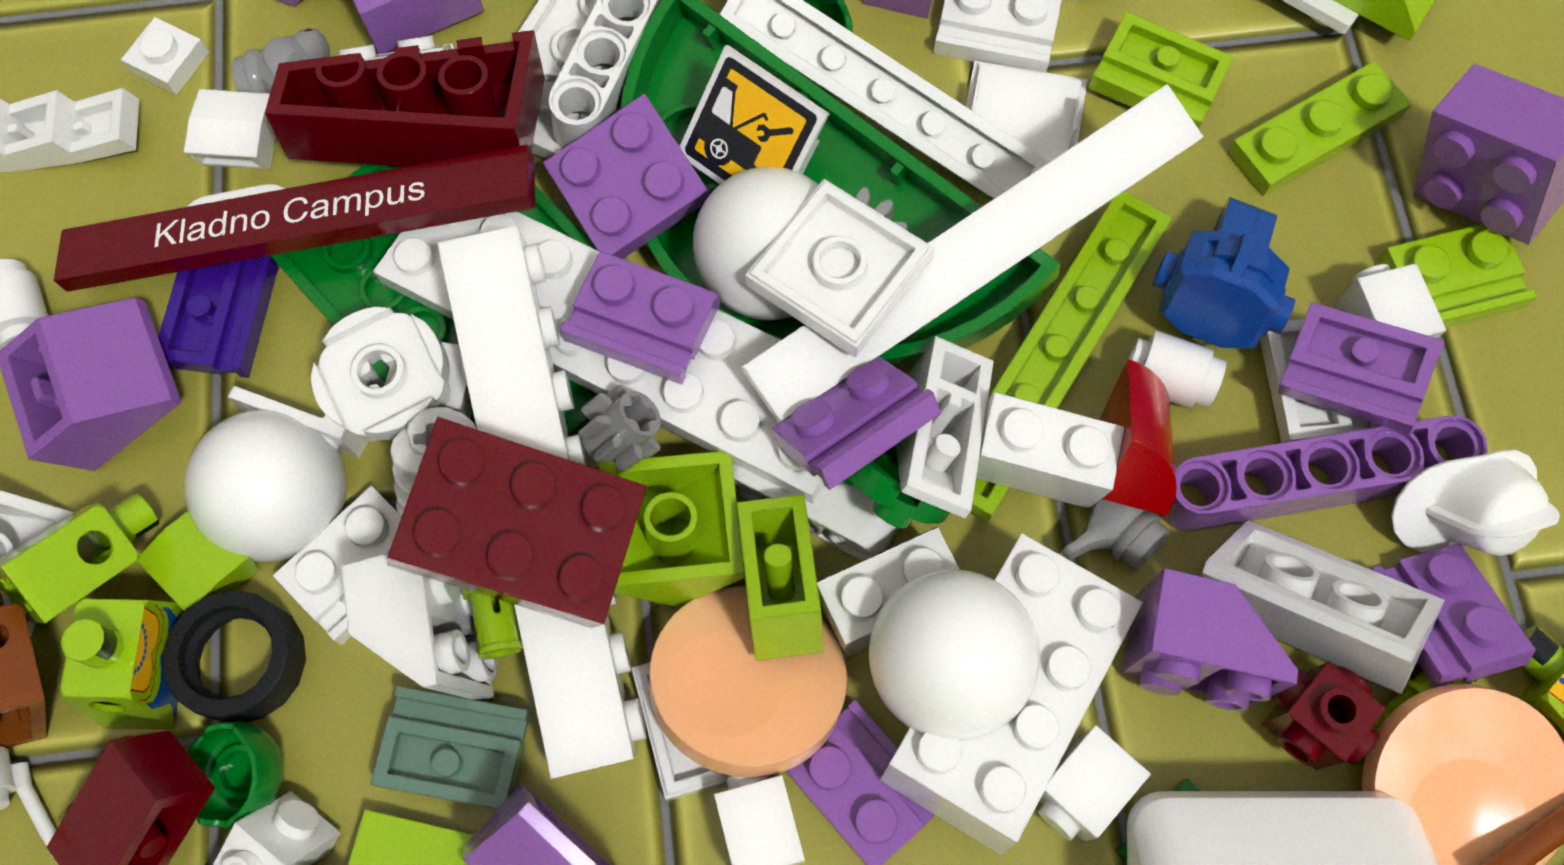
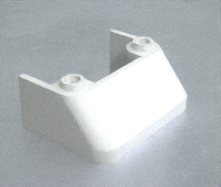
M1158 791L1140 798L1132 807L1127 820V865H1439L1416 812L1405 802L1380 791Z

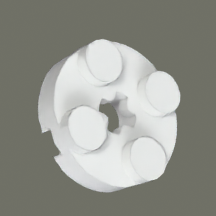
M366 308L340 320L329 330L322 341L326 348L320 355L319 365L313 362L311 385L318 405L338 426L366 442L394 439L402 429L407 428L408 422L417 413L429 407H444L450 399L451 389L448 383L450 363L442 342L423 320L412 314L409 316L405 313H394L391 308ZM383 360L389 367L397 365L396 373L392 376V381L381 388L377 384L367 387L366 380L374 375L372 365L375 362Z

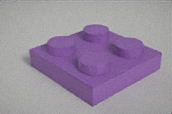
M645 93L543 162L599 252L602 251L622 259L701 207L710 195V192Z

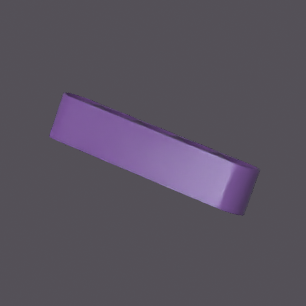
M1448 415L1415 421L1410 434L1381 426L1194 457L1183 461L1175 469L1177 483L1175 501L1168 515L1160 516L1171 527L1181 531H1194L1242 523L1247 520L1254 521L1397 497L1410 479L1427 467L1446 461L1439 455L1435 444L1442 446L1449 453L1451 460L1486 454L1488 450L1487 440L1481 428L1472 420L1462 416ZM1372 453L1381 456L1387 462L1391 474L1382 471L1376 466L1372 459ZM1308 464H1314L1322 468L1329 478V484L1317 481L1312 476ZM1244 474H1253L1259 477L1267 488V495H1260L1250 489L1245 481ZM1180 484H1190L1197 487L1205 498V506L1194 505L1185 499L1181 492Z

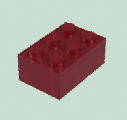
M437 416L387 557V566L589 628L598 627L605 624L647 486Z

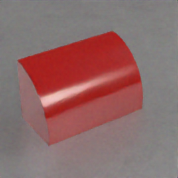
M1127 359L1100 416L1101 421L1125 427L1113 490L1102 499L1167 516L1175 501L1177 492L1168 392L1161 379L1153 371L1138 362Z

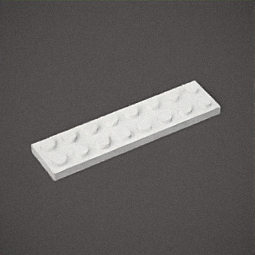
M512 212L400 232L373 270L380 283L454 320L437 242L517 225L527 245L537 243L541 252L546 282L536 284L541 308L551 306L557 323L560 345L550 347L555 372L566 370L569 380L597 394L601 392L606 395L617 385H622L626 392L637 391L646 395L657 407L663 428L710 452L720 451L732 457V463L794 495L804 494L805 500L812 504L824 485L818 475L812 476L780 449L772 431V428L778 425V422L741 369L743 365L781 341L780 339L717 310L695 359H691L685 372L686 378L682 385L566 342L562 337L560 328L563 322H568L574 310L572 305L599 251L519 212Z

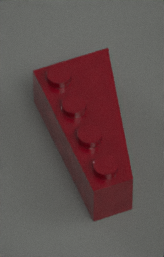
M534 30L512 33L513 41L484 45L482 37L456 40L457 49L421 53L419 45L394 48L395 53L385 58L364 61L361 53L292 61L278 64L265 115L288 159L412 166L528 144L532 151L545 76Z

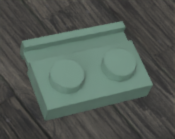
M396 686L394 693L396 700L392 716H388L370 785L497 810L515 790L525 748L526 730L528 723L531 722L533 713L521 708Z

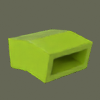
M188 511L167 526L146 547L137 560L183 611L208 595L236 590L259 571L250 556L231 553L207 540L193 523Z

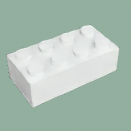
M1024 534L1020 535L995 581L1003 585L1019 599L1027 610L1037 633L1040 651L1039 672L1035 687L1028 701L1008 724L989 735L973 740L959 741V739L944 738L929 733L921 734L909 728L880 779L884 784L999 855H1002L1018 843L1143 603Z

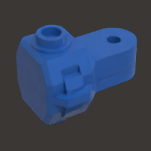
M1229 197L1212 231L1192 232L1184 249H1181L1179 254L1168 250L1165 252L1152 283V286L1163 289L1161 294L1163 298L1158 311L1179 332L1191 336V340L1200 344L1207 342L1219 348H1255L1261 336L1266 335L1268 331L1280 334L1290 318L1295 305V299L1285 295V285L1290 268L1269 248L1277 214Z

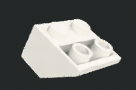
M389 553L341 566L348 634L423 688L482 702L494 699L492 679H495L497 675V659H478V643L471 601L463 600L461 588L387 566Z

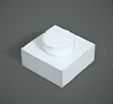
M154 17L121 58V61L130 73L177 96L210 52L201 39Z

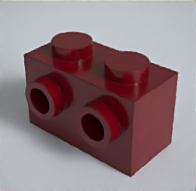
M170 731L109 740L106 747L98 755L95 766L75 800L68 806L63 820L46 848L59 865H168L213 793L215 786Z

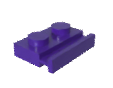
M271 256L177 272L158 336L170 369L220 375L223 372L237 373L240 377L249 378L279 268Z

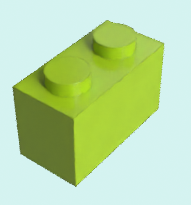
M804 494L737 502L755 660L824 653L821 605Z

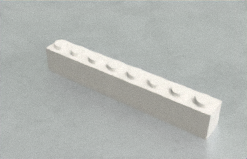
M517 225L437 242L477 430L588 466L581 436L579 434L569 436L564 411L574 409V401L566 370L555 372L550 347L560 345V337L552 307L541 308L536 284L546 282V274L538 244L527 245ZM616 593L613 595L610 606L617 605ZM514 605L551 779L634 759L638 753L636 741L646 739L647 736L639 699H626L621 674L632 671L624 632L612 633L608 614L604 625L589 628Z

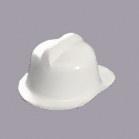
M1509 449L1448 460L1427 467L1410 479L1398 494L1391 513L1393 531L1402 543L1420 552H1429L1460 543L1463 548L1471 547L1493 556L1511 555L1525 548L1536 538L1541 529L1556 525L1559 522L1560 514L1549 502L1547 493L1540 482L1537 481V467L1530 456L1518 450Z

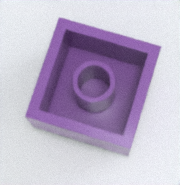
M1474 63L1432 111L1414 195L1428 200L1436 207L1448 209L1482 224L1497 234L1509 236L1529 245L1564 203V98Z

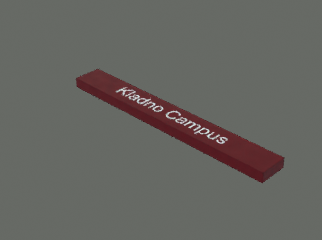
M528 144L63 229L53 281L66 292L534 209L535 157Z

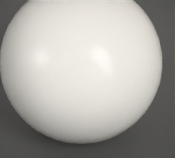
M773 166L756 167L729 177L705 200L694 227V260L699 275L707 289L718 293L719 301L728 309L742 316L758 320H781L792 317L748 288L745 283V274L818 187L816 182L791 169ZM810 221L799 232V234L796 236V238L793 240L791 244L799 240V238L806 232Z
M259 409L242 412L214 426L203 436L193 450L187 463L184 478L186 506L199 532L219 548L231 553L250 556L253 562L260 563L278 562L295 556L303 547L316 539L328 524L342 512L347 493L346 471L339 451L332 447L320 433L303 425L287 414L271 410Z
M938 570L916 577L904 584L893 593L880 610L870 636L869 666L880 698L896 718L921 734L929 733L943 738L965 741L981 738L999 730L1015 718L1023 709L1035 687L1039 672L1040 651L1038 637L1025 607L1011 591L997 581L967 570Z

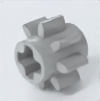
M617 385L606 395L600 392L581 408V411L590 422L579 430L578 433L582 437L585 450L598 463L615 461L620 473H624L642 460V458H650L661 449L658 442L652 437L663 426L660 414L655 404L646 395L637 391L626 392L622 385Z

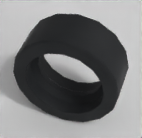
M236 590L211 594L187 608L170 629L162 653L164 680L174 698L195 714L223 722H250L263 719L283 706L300 683L306 663L304 636L292 616L257 594ZM242 618L256 621L267 630L271 637L272 655L267 671L254 687L241 695L228 697L215 694L205 687L201 680L199 662L205 644L217 629L232 620Z

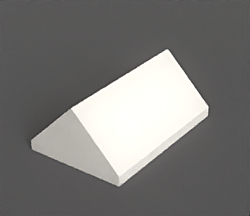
M1247 520L1206 561L1202 572V577L1236 584L1275 639L1327 662L1329 661L1336 666L1345 667L1363 678L1402 694L1445 601L1437 596L1250 520Z

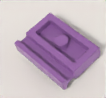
M600 251L572 305L574 310L568 322H563L560 332L566 342L682 385L686 378L685 372L691 359H695L720 306L719 296L716 292Z
M1311 302L1289 358L1288 366L1279 384L1278 393L1410 434L1445 340Z
M878 357L872 362L854 369L845 380L815 400L808 401L799 406L791 416L773 427L772 431L780 449L812 476L818 475L822 479L824 486L831 490L940 415L941 411L934 392L928 388L925 391L920 390L916 380L881 357Z
M1460 543L1401 559L1398 561L1397 566L1383 569L1381 565L1371 568L1375 572L1445 600L1417 660L1433 687L1447 685L1449 682L1459 679L1468 682L1529 664L1536 651L1535 647Z
M854 700L840 714L832 734L824 745L805 762L785 772L865 865H883L923 828L935 814L880 781L898 747L860 704Z

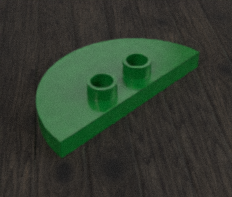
M661 0L656 7L631 59L622 93L621 109L645 93L679 146L725 45H729L830 113L817 137L820 141L803 175L818 185L825 179L856 198L858 192L863 187H866L869 190L871 208L873 209L879 203L890 199L894 206V215L891 221L905 222L908 232L926 243L935 239L982 207L702 1ZM693 166L711 194L720 184ZM701 206L646 244L659 265L669 276L707 289L697 270L693 253L694 227L702 208ZM1039 248L879 357L896 368H903L915 365L935 336L962 348H967L984 340L1012 322L1040 298L1059 277L1060 263ZM721 302L718 310L780 340L805 325L793 316L781 320H758L742 316L728 309Z

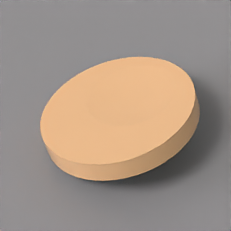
M746 586L726 587L702 598L693 599L669 619L660 632L652 652L649 693L657 722L666 737L682 754L695 763L717 773L736 777H763L792 769L805 762L824 745L837 724L847 691V668L836 636L822 619L824 653L756 661Z
M1449 684L1427 689L1404 701L1384 720L1377 730L1379 737L1373 747L1367 752L1363 767L1362 791L1384 792L1408 804L1418 815L1439 865H1479L1564 804V743L1557 731L1540 712L1526 702L1507 693L1479 685ZM1557 849L1535 865H1545Z

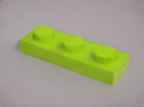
M1373 61L1233 141L1228 153L1261 195L1264 196L1401 118L1412 103L1377 62Z

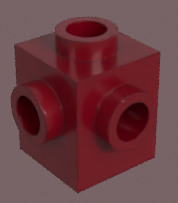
M1328 661L1308 672L1297 668V684L1271 697L1278 704L1261 724L1278 738L1279 744L1288 754L1299 762L1313 767L1315 770L1346 761L1351 765L1355 764L1366 755L1377 741L1379 733L1372 727L1385 712L1386 708L1370 696L1371 688L1366 681L1345 667H1335Z

